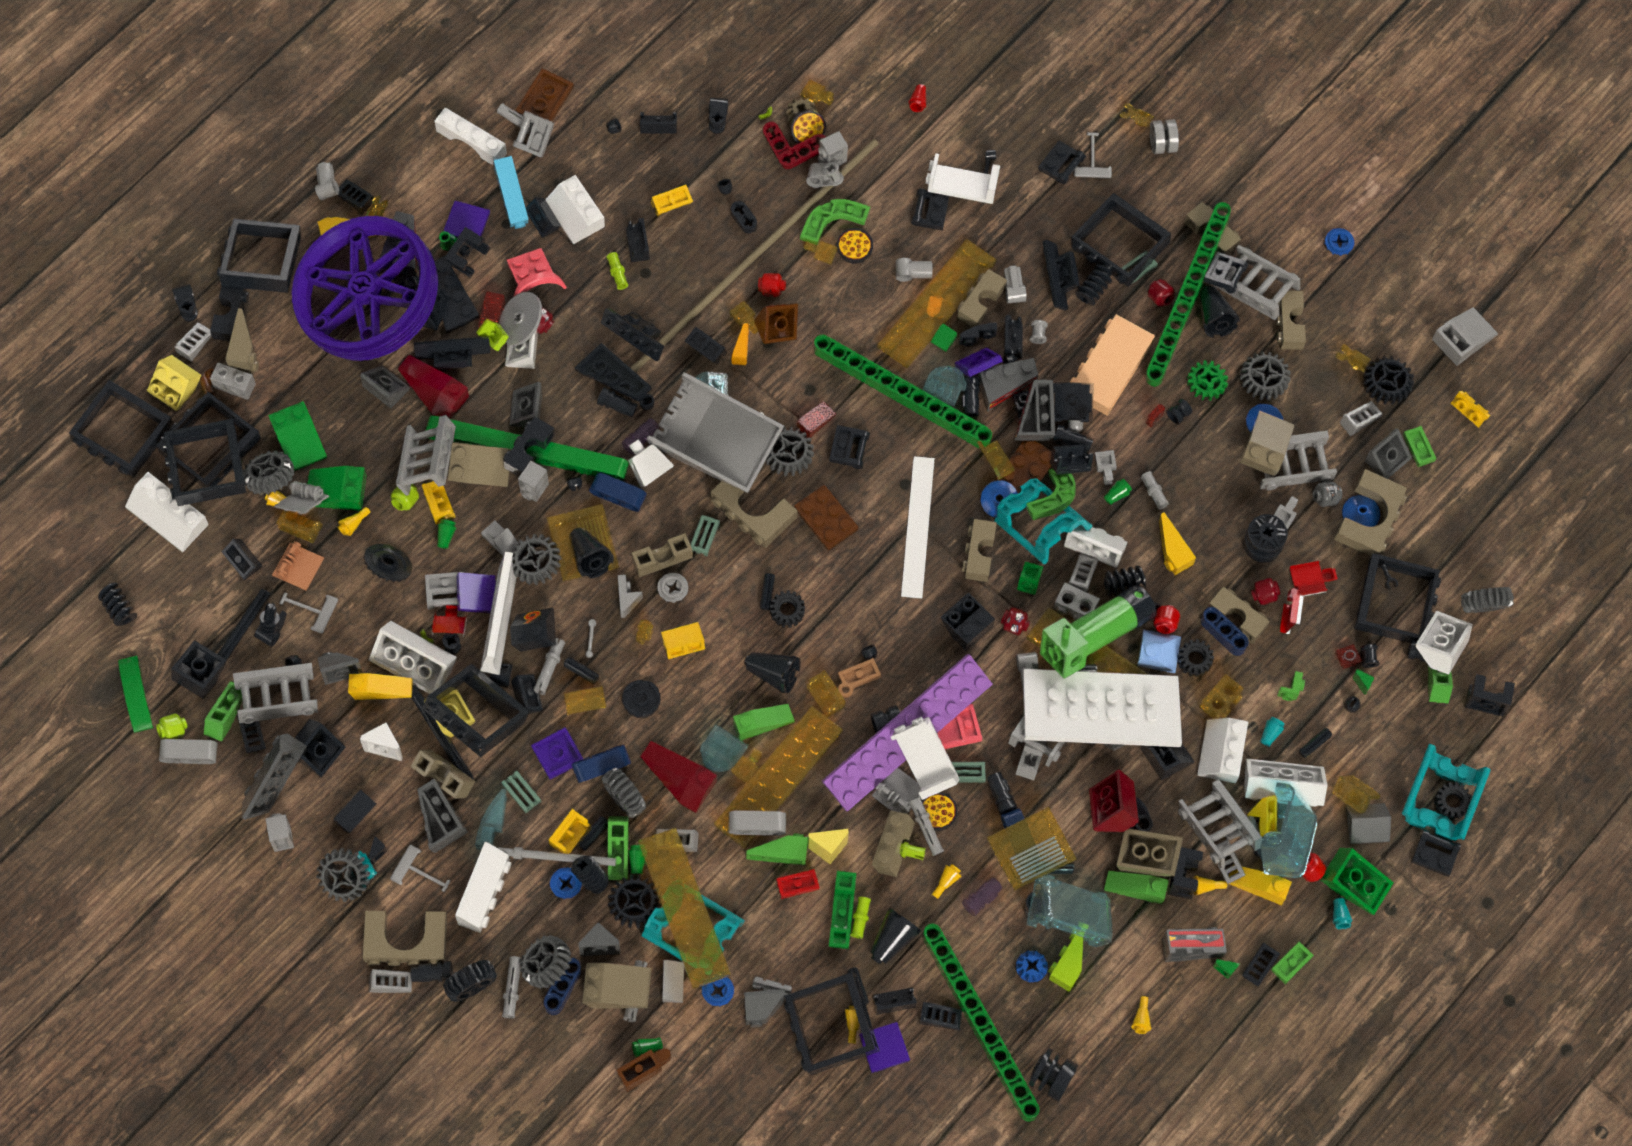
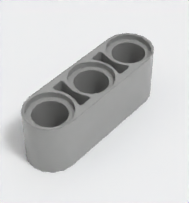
M163 739L160 741L159 761L181 764L216 763L218 743L211 740Z
M777 811L729 812L728 832L736 835L786 834V813Z

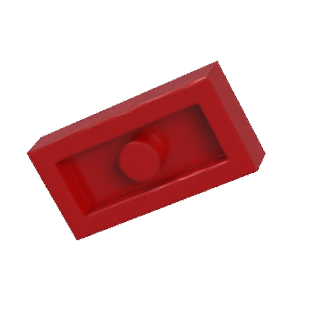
M815 869L776 878L781 899L820 890Z

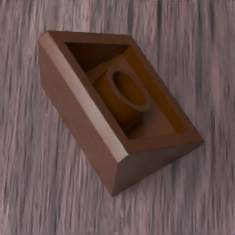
M798 303L765 306L754 319V322L764 344L797 340Z

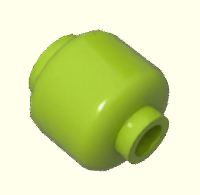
M411 484L410 493L407 496L398 487L391 494L392 505L400 511L410 510L419 499V493L414 484Z
M174 713L160 718L156 728L161 739H179L185 735L187 723L184 717L181 718L178 714Z

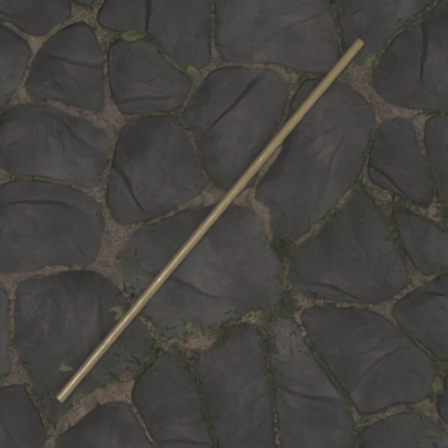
M873 139L839 172L843 176L850 172L878 145L877 140ZM824 186L816 192L658 342L665 346L834 186ZM644 354L630 368L637 372L651 358Z

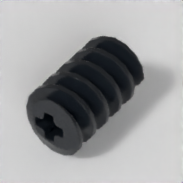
M1095 265L1094 270L1090 272V275L1086 277L1085 281L1082 282L1075 292L1077 298L1086 304L1094 306L1096 304L1095 300L1100 299L1099 295L1104 294L1103 289L1106 290L1108 288L1107 284L1112 283L1110 270L1105 266Z
M1136 565L1135 569L1128 567L1127 571L1122 568L1120 573L1118 570H1113L1112 574L1109 571L1105 573L1104 586L1107 596H1110V590L1117 594L1118 588L1122 592L1125 591V587L1129 589L1133 585L1140 586L1142 584L1146 588L1145 575L1139 565Z
M110 583L99 592L98 599L102 601L101 604L105 607L106 612L109 613L114 625H126L137 618V613H132L134 608L128 607L130 604L128 600L124 601L126 599L125 594L120 595L122 589L117 588L118 583Z
M584 855L578 857L571 866L572 873L588 891L598 894L607 888L609 878L594 858Z

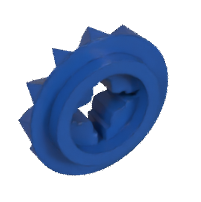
M1336 228L1327 233L1324 244H1326L1327 250L1332 252V255L1338 254L1342 256L1348 254L1353 249L1354 238L1349 231ZM1338 237L1340 242H1342L1341 248L1338 246V243H1335Z
M561 868L552 875L550 887L556 896L567 899L579 894L582 883L572 873L571 868ZM570 879L571 888L566 886L562 889L563 883L561 880L567 881Z
M1028 950L1017 959L1016 971L1023 980L1038 982L1045 977L1048 971V962L1044 955L1037 951ZM1038 961L1035 966L1037 971L1031 969L1026 972L1029 966L1027 962L1033 963Z
M716 974L708 977L703 983L702 995L711 1006L721 1007L728 1004L733 998L734 986L728 977ZM714 986L717 988L723 987L721 991L722 996L719 994L713 995Z

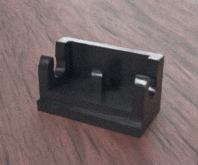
M640 112V134H677V112H673V116H644V112Z
M639 218L637 224H632L629 221L626 233L631 262L650 260L644 218Z
M1006 315L1004 321V355L1011 354L1017 358H1022V318L1018 317L1017 320H1011V315Z
M696 326L685 339L688 345L716 364H719L721 356L725 357L728 353L725 347Z
M1088 443L1053 447L1049 464L1057 475L1088 472L1092 469L1093 453L1088 454L1090 448Z
M360 789L336 815L333 822L347 834H350L377 803Z
M910 987L873 994L876 1015L916 1008L917 1001L916 997H914V988Z

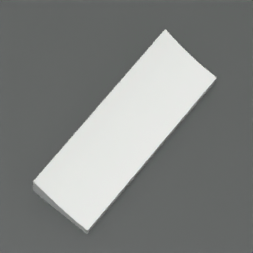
M506 551L498 569L480 670L497 675L500 674L517 578L514 575L515 570L512 566L513 553Z

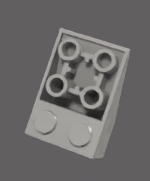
M1473 307L1452 318L1437 329L1432 340L1458 366L1496 337L1498 333Z

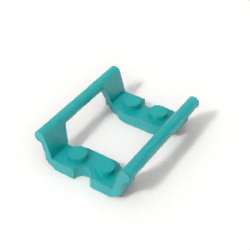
M1037 478L1030 479L1020 486L1021 492L1019 494L1011 493L1004 498L997 507L998 513L995 518V522L1042 564L1048 562L1049 548L1061 540V533H1070L1080 525L1087 531L1092 528V524L1072 507L1068 506L1063 510L1066 513L1059 515L1042 529L1041 534L1035 541V546L1012 527L1010 515L1026 508V503L1035 501L1039 497L1040 492L1046 496H1050L1053 493L1052 490Z
M1428 744L1402 811L1405 821L1422 830L1425 827H1431L1434 830V835L1446 840H1464L1491 769L1483 767L1476 770L1464 764L1455 767L1452 765L1450 758L1436 753V747ZM1428 767L1434 770L1437 776L1450 782H1457L1458 785L1476 786L1464 819L1456 825L1446 816L1432 810L1415 808L1416 797Z
M678 880L676 882L673 881L662 897L665 905L662 908H655L645 925L642 937L710 977L716 962L724 951L721 945L722 942L727 939L731 940L738 927H742L745 920ZM684 894L724 917L723 920L714 926L704 942V951L698 960L662 940L661 930L663 927H667L683 904Z

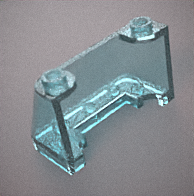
M1277 782L1275 796L1278 799L1279 805L1278 818H1284L1281 832H1268L1262 838L1260 847L1264 874L1299 878L1306 871L1317 826V815L1293 786Z
M1043 875V877L1035 879L1026 925L1037 927V924L1040 923L1047 929L1056 928L1084 937V941H1088V945L1097 948L1112 942L1111 900L1105 893H1094L1055 880V877L1052 875Z

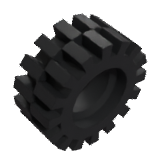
M787 590L786 593L781 591L780 595L776 594L770 604L772 620L776 621L778 626L782 624L783 628H785V625H788V628H792L793 624L797 626L798 622L802 621L805 614V606L801 596H797L794 591L790 593V590ZM784 603H790L795 607V611L791 615H784L781 613L780 607Z
M1192 639L1189 640V643H1184L1179 651L1177 660L1178 664L1180 663L1179 668L1184 669L1183 673L1186 674L1188 672L1190 673L1189 676L1195 674V677H1199L1200 674L1203 676L1206 671L1210 670L1214 660L1213 649L1210 650L1211 646L1209 644L1206 646L1205 641L1200 643L1199 639H1196L1195 642ZM1191 652L1200 653L1203 657L1202 663H1191L1188 658Z
M1457 782L1443 785L1434 798L1436 799L1434 805H1437L1436 811L1439 810V814L1445 815L1447 818L1450 817L1451 820L1460 819L1462 816H1465L1471 801L1470 799L1472 798V795L1468 794V788L1465 790L1464 785L1458 786ZM1451 794L1456 795L1460 799V806L1457 808L1448 806L1446 797Z

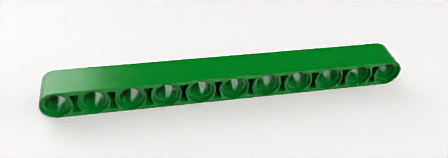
M1225 202L1218 203L1213 210L1146 374V381L1150 386H1159L1164 379L1204 282V277L1229 222L1231 208ZM1224 211L1226 212V215L1221 216L1218 214V212ZM1217 227L1220 231L1214 232L1211 228ZM1211 243L1213 247L1207 248L1204 244ZM1204 259L1207 263L1200 264L1198 260ZM1196 275V276H1198L1200 279H1199V280H1193V279L1191 278V276ZM1189 291L1193 295L1188 297L1184 293ZM1184 308L1186 312L1180 313L1177 309ZM1177 324L1180 328L1173 329L1171 325ZM1170 340L1173 344L1167 346L1164 344V341ZM1164 357L1166 361L1159 362L1157 358ZM1157 373L1159 377L1154 379L1150 374Z
M818 335L815 338L814 353L821 359L979 449H986L990 446L992 432L988 427L827 335ZM824 344L826 347L820 348L818 345ZM840 353V354H842L843 356H841V357H836V356H834V354ZM855 362L859 365L851 366L850 363ZM871 371L874 375H867L866 372ZM887 380L890 382V384L885 385L882 383V381ZM899 390H905L906 393H905V394H901V393H899L898 391H899ZM921 399L923 402L916 403L914 400ZM931 408H936V409H938L939 411H938V412H932L930 409H931ZM952 417L955 421H948L946 418ZM963 427H970L971 430L966 431L963 429ZM979 436H985L987 439L981 440Z
M429 416L426 430L437 428L438 416ZM451 420L456 426L453 442L513 449L516 438L522 436ZM436 436L430 437L429 439L435 440ZM550 442L545 450L539 446H531L526 450V453L534 458V463L591 476L603 473L620 481H624L629 462L623 458Z
M936 924L927 925L923 932V941L1020 1117L1027 1122L1035 1120L1039 1113V1105L941 928ZM934 931L937 937L931 939L927 936V933ZM943 948L946 950L947 954L945 956H940L937 954L936 950ZM954 966L957 971L955 973H949L947 972L946 967ZM963 983L966 989L959 991L955 985ZM971 1000L976 1004V1007L968 1008L965 1002ZM977 1018H982L985 1020L986 1024L984 1026H978L975 1023V1020ZM988 1035L993 1036L995 1042L989 1044L985 1041V1037ZM995 1054H1003L1005 1060L1002 1062L997 1061ZM1012 1071L1015 1074V1078L1007 1079L1004 1073ZM1022 1089L1025 1096H1016L1014 1090ZM1027 1106L1032 1107L1035 1114H1026L1024 1108Z

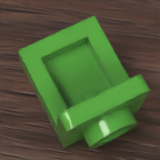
M1295 671L1292 677L1291 688L1280 687L1277 696L1282 697L1286 701L1296 700L1300 691L1304 689L1305 680L1302 679L1303 673Z

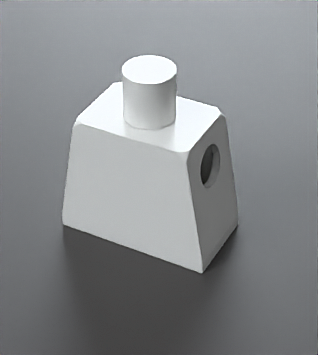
M638 439L629 445L635 455L628 461L641 488L647 486L674 466L654 444L644 448Z

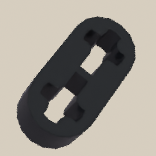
M742 201L734 202L731 205V215L741 230L748 234L756 231L757 219L747 205ZM736 208L742 209L743 215L739 211L736 212ZM745 219L748 221V223H752L751 227L749 225H746Z

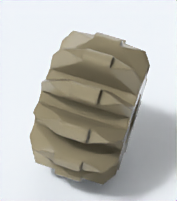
M800 97L799 101L793 99L792 103L788 104L786 116L789 123H791L796 113L805 111V109L816 111L817 109L814 102L810 103L809 98L803 100Z

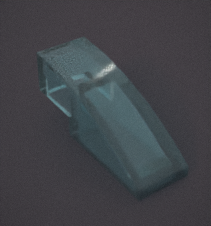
M502 789L496 795L481 820L475 842L477 850H482L485 842L493 845L495 832L503 833L507 801L506 789Z

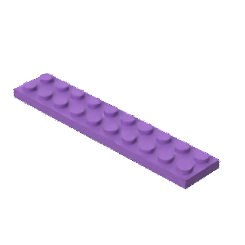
M967 654L822 780L823 784L843 809L849 811L906 761L897 740L891 739L895 728L901 725L907 727L912 724L914 719L919 717L923 719L929 717L938 733L993 684L974 659Z

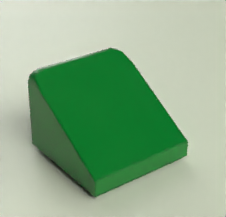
M942 323L932 338L931 343L947 352L957 339V332Z
M1359 669L1356 670L1352 677L1362 693L1366 695L1374 677Z
M1217 959L1213 968L1226 979H1229L1240 964Z

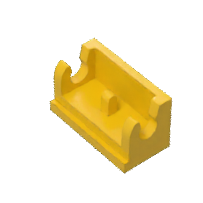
M687 185L656 195L651 199L652 207H655L657 216L693 202Z
M434 481L422 484L423 493L435 524H439L441 519L451 520L456 518L444 486L438 487Z
M698 622L661 632L668 659L705 649L704 638Z
M572 809L550 837L549 845L560 853L570 854L591 825L587 823L588 820Z

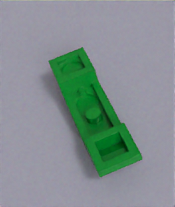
M138 656L118 660L123 691L133 731L136 733L152 729L153 723L147 704Z
M837 871L829 947L849 949L857 873Z

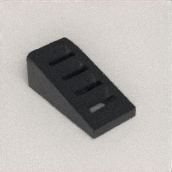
M347 179L339 186L338 196L361 214L375 202L373 195ZM347 186L350 187L345 193L342 192Z
M259 721L250 724L239 723L247 754L266 749ZM257 727L256 730L245 732V728ZM258 733L259 737L247 740L248 735ZM256 741H260L261 743L260 745L249 747L248 744Z
M1263 942L1241 976L1259 987L1280 953ZM1264 950L1272 955V959L1263 955L1262 951ZM1258 957L1268 962V965L1265 966L1257 960ZM1254 963L1264 969L1263 973L1253 967ZM1251 970L1259 975V979L1250 975L1249 971Z
M923 1002L920 1024L959 1031L962 1010ZM928 1010H932L931 1019L927 1018ZM936 1011L940 1012L939 1021L935 1020ZM944 1012L948 1013L947 1023L943 1022ZM952 1014H956L955 1024H951Z

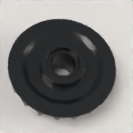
M374 544L368 547L364 553L363 559L367 569L372 571V575H377L379 578L385 579V581L401 582L406 580L412 572L410 559L405 553L393 546Z

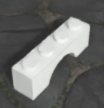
M444 108L435 120L438 133L450 140H462L470 145L483 160L493 166L494 160L504 158L507 154L504 142L447 108Z

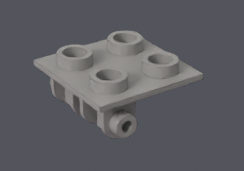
M294 481L289 485L292 494L276 504L275 507L285 511L306 514L329 496L323 494V489L320 486Z
M897 768L882 783L878 784L872 797L889 810L908 814L912 809L909 801L920 797L919 791L921 788L915 780Z

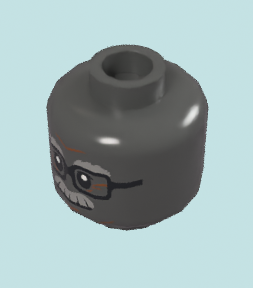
M1333 481L1319 483L1313 491V499L1321 507L1335 506L1342 499V489Z

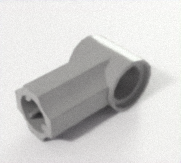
M325 162L319 163L318 167H316L318 185L315 186V191L318 198L322 201L338 195L339 187L334 179L333 165Z
M899 258L896 260V279L906 282L912 280V278H932V261H912L909 258Z
M1009 266L1005 268L1007 303L1026 302V289L1022 283L1020 267Z
M1036 652L1016 655L1022 687L1023 670L1038 669Z

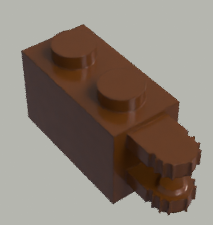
M667 1048L656 1053L649 1050L617 1069L616 1074L626 1092L662 1072V1066L667 1064V1062L669 1063L671 1059V1051Z

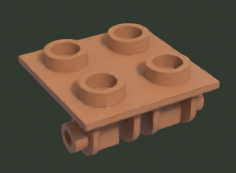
M294 541L293 544L289 543L272 576L307 591L324 557L301 548V544Z

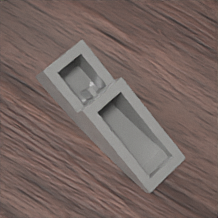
M1039 741L1044 745L1047 743V741ZM1026 743L1015 775L1035 780L1043 753Z

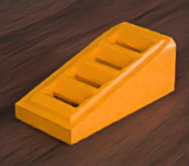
M744 323L733 350V365L747 364L748 323Z

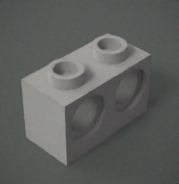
M839 131L820 140L818 148L819 163L836 162L838 166L847 163L848 145Z
M217 363L210 378L213 388L246 400L249 399L256 385L252 374L221 363Z
M532 461L529 462L518 478L520 493L529 501L532 499L537 502L549 485L547 470Z
M1064 583L1055 601L1054 609L1061 615H1069L1074 620H1077L1095 610L1100 599ZM1068 598L1072 603L1066 604L1062 599ZM1080 607H1087L1089 611L1083 612L1080 610Z
M277 813L271 815L270 818H265L269 841L274 851L294 848L291 826L286 815Z

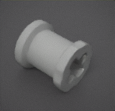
M1032 321L1031 327L1033 329L1030 336L1032 343L1043 344L1046 342L1045 329L1048 326L1046 321Z

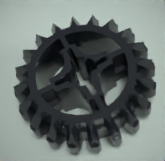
M1385 355L1382 359L1377 357L1374 362H1370L1369 367H1366L1365 374L1363 375L1365 380L1363 386L1367 387L1366 393L1371 392L1370 397H1377V402L1383 400L1384 405L1388 401H1390L1391 405L1395 401L1400 403L1402 398L1406 399L1414 385L1412 380L1414 374L1410 373L1411 368H1405L1407 364L1406 362L1401 364L1400 358L1393 360V355L1389 359ZM1376 372H1379V374H1380L1379 377H1380V378H1379V380L1376 382V381H1375L1374 374H1375ZM1399 379L1402 380V387L1400 389L1397 387Z
M630 875V881L623 877V884L618 881L615 883L618 889L611 888L613 894L608 895V899L611 901L608 903V907L613 908L610 910V914L615 915V921L622 919V926L628 922V928H632L633 923H636V928H640V923L642 922L645 926L647 919H649L655 908H661V904L658 902L662 899L661 896L657 895L659 889H653L655 887L654 882L648 884L649 879L647 877L641 881V875H638L637 880H634L633 875ZM640 888L638 892H632L629 889ZM621 894L627 900L622 910L618 905ZM647 894H649L651 898V904L648 910L642 903ZM631 899L635 901L638 899V904H631ZM632 911H637L641 915L632 916L628 914Z
M488 960L473 962L449 976L443 984L444 991L451 1001L458 1002L468 999L490 986L497 977L496 971Z

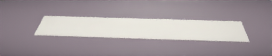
M914 456L901 597L922 598L934 458Z

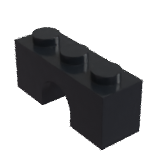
M222 286L219 294L220 303L222 306L230 307L231 310L226 315L214 314L210 333L213 339L230 342L238 308L243 310L245 316L244 305L248 303L249 292L243 288Z
M537 417L529 421L524 428L522 436L516 438L513 449L505 454L503 458L505 469L520 477L529 462H534V458L528 455L526 450L531 446H539L545 450L555 436L554 427Z

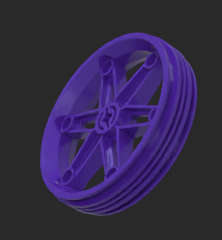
M363 216L344 221L322 234L306 251L297 267L292 285V303L297 321L304 333L319 348L331 355L359 361L385 356L410 341L429 318L438 290V275L435 262L429 248L412 229L398 221L380 216ZM383 235L401 240L396 247L377 261H373L368 236ZM350 244V271L323 268L338 251ZM363 249L366 271L359 272V250ZM397 257L399 258V259H398L386 272H384L380 277L377 276V274H379L384 268H386V267H387L391 262H393ZM416 257L419 266L417 291L392 283L391 281ZM328 278L349 280L346 288L327 280ZM314 285L338 293L323 312L314 319L311 309V294ZM382 289L402 294V299L381 296ZM349 299L352 300V302L348 306H346L341 312H339L334 318H330ZM370 304L371 326L367 327L363 306ZM380 305L408 308L397 322L380 333ZM356 314L361 341H341L328 336L335 328Z

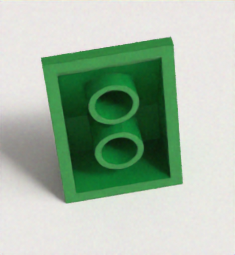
M304 401L268 415L283 453L288 455L294 465V471L327 458Z
M337 466L310 469L308 484L320 486L323 489V494L329 496L315 507L361 511L367 478L365 468Z
M1341 847L1327 867L1324 876L1320 879L1334 892L1371 915H1375L1394 883L1353 848Z

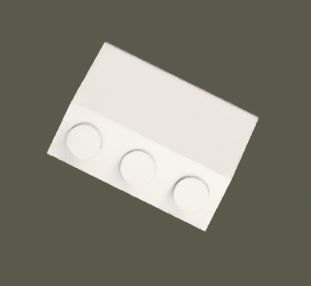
M576 175L561 182L546 198V202L573 244L605 227L604 216Z
M1080 525L1072 532L1067 533L1064 546L1117 568L1127 542L1120 536L1107 534L1103 529L1092 527L1087 531Z
M1436 611L1416 643V648L1430 668L1449 675L1469 641L1473 624Z
M1233 718L1207 720L1197 776L1231 783L1237 782L1248 727L1247 721Z

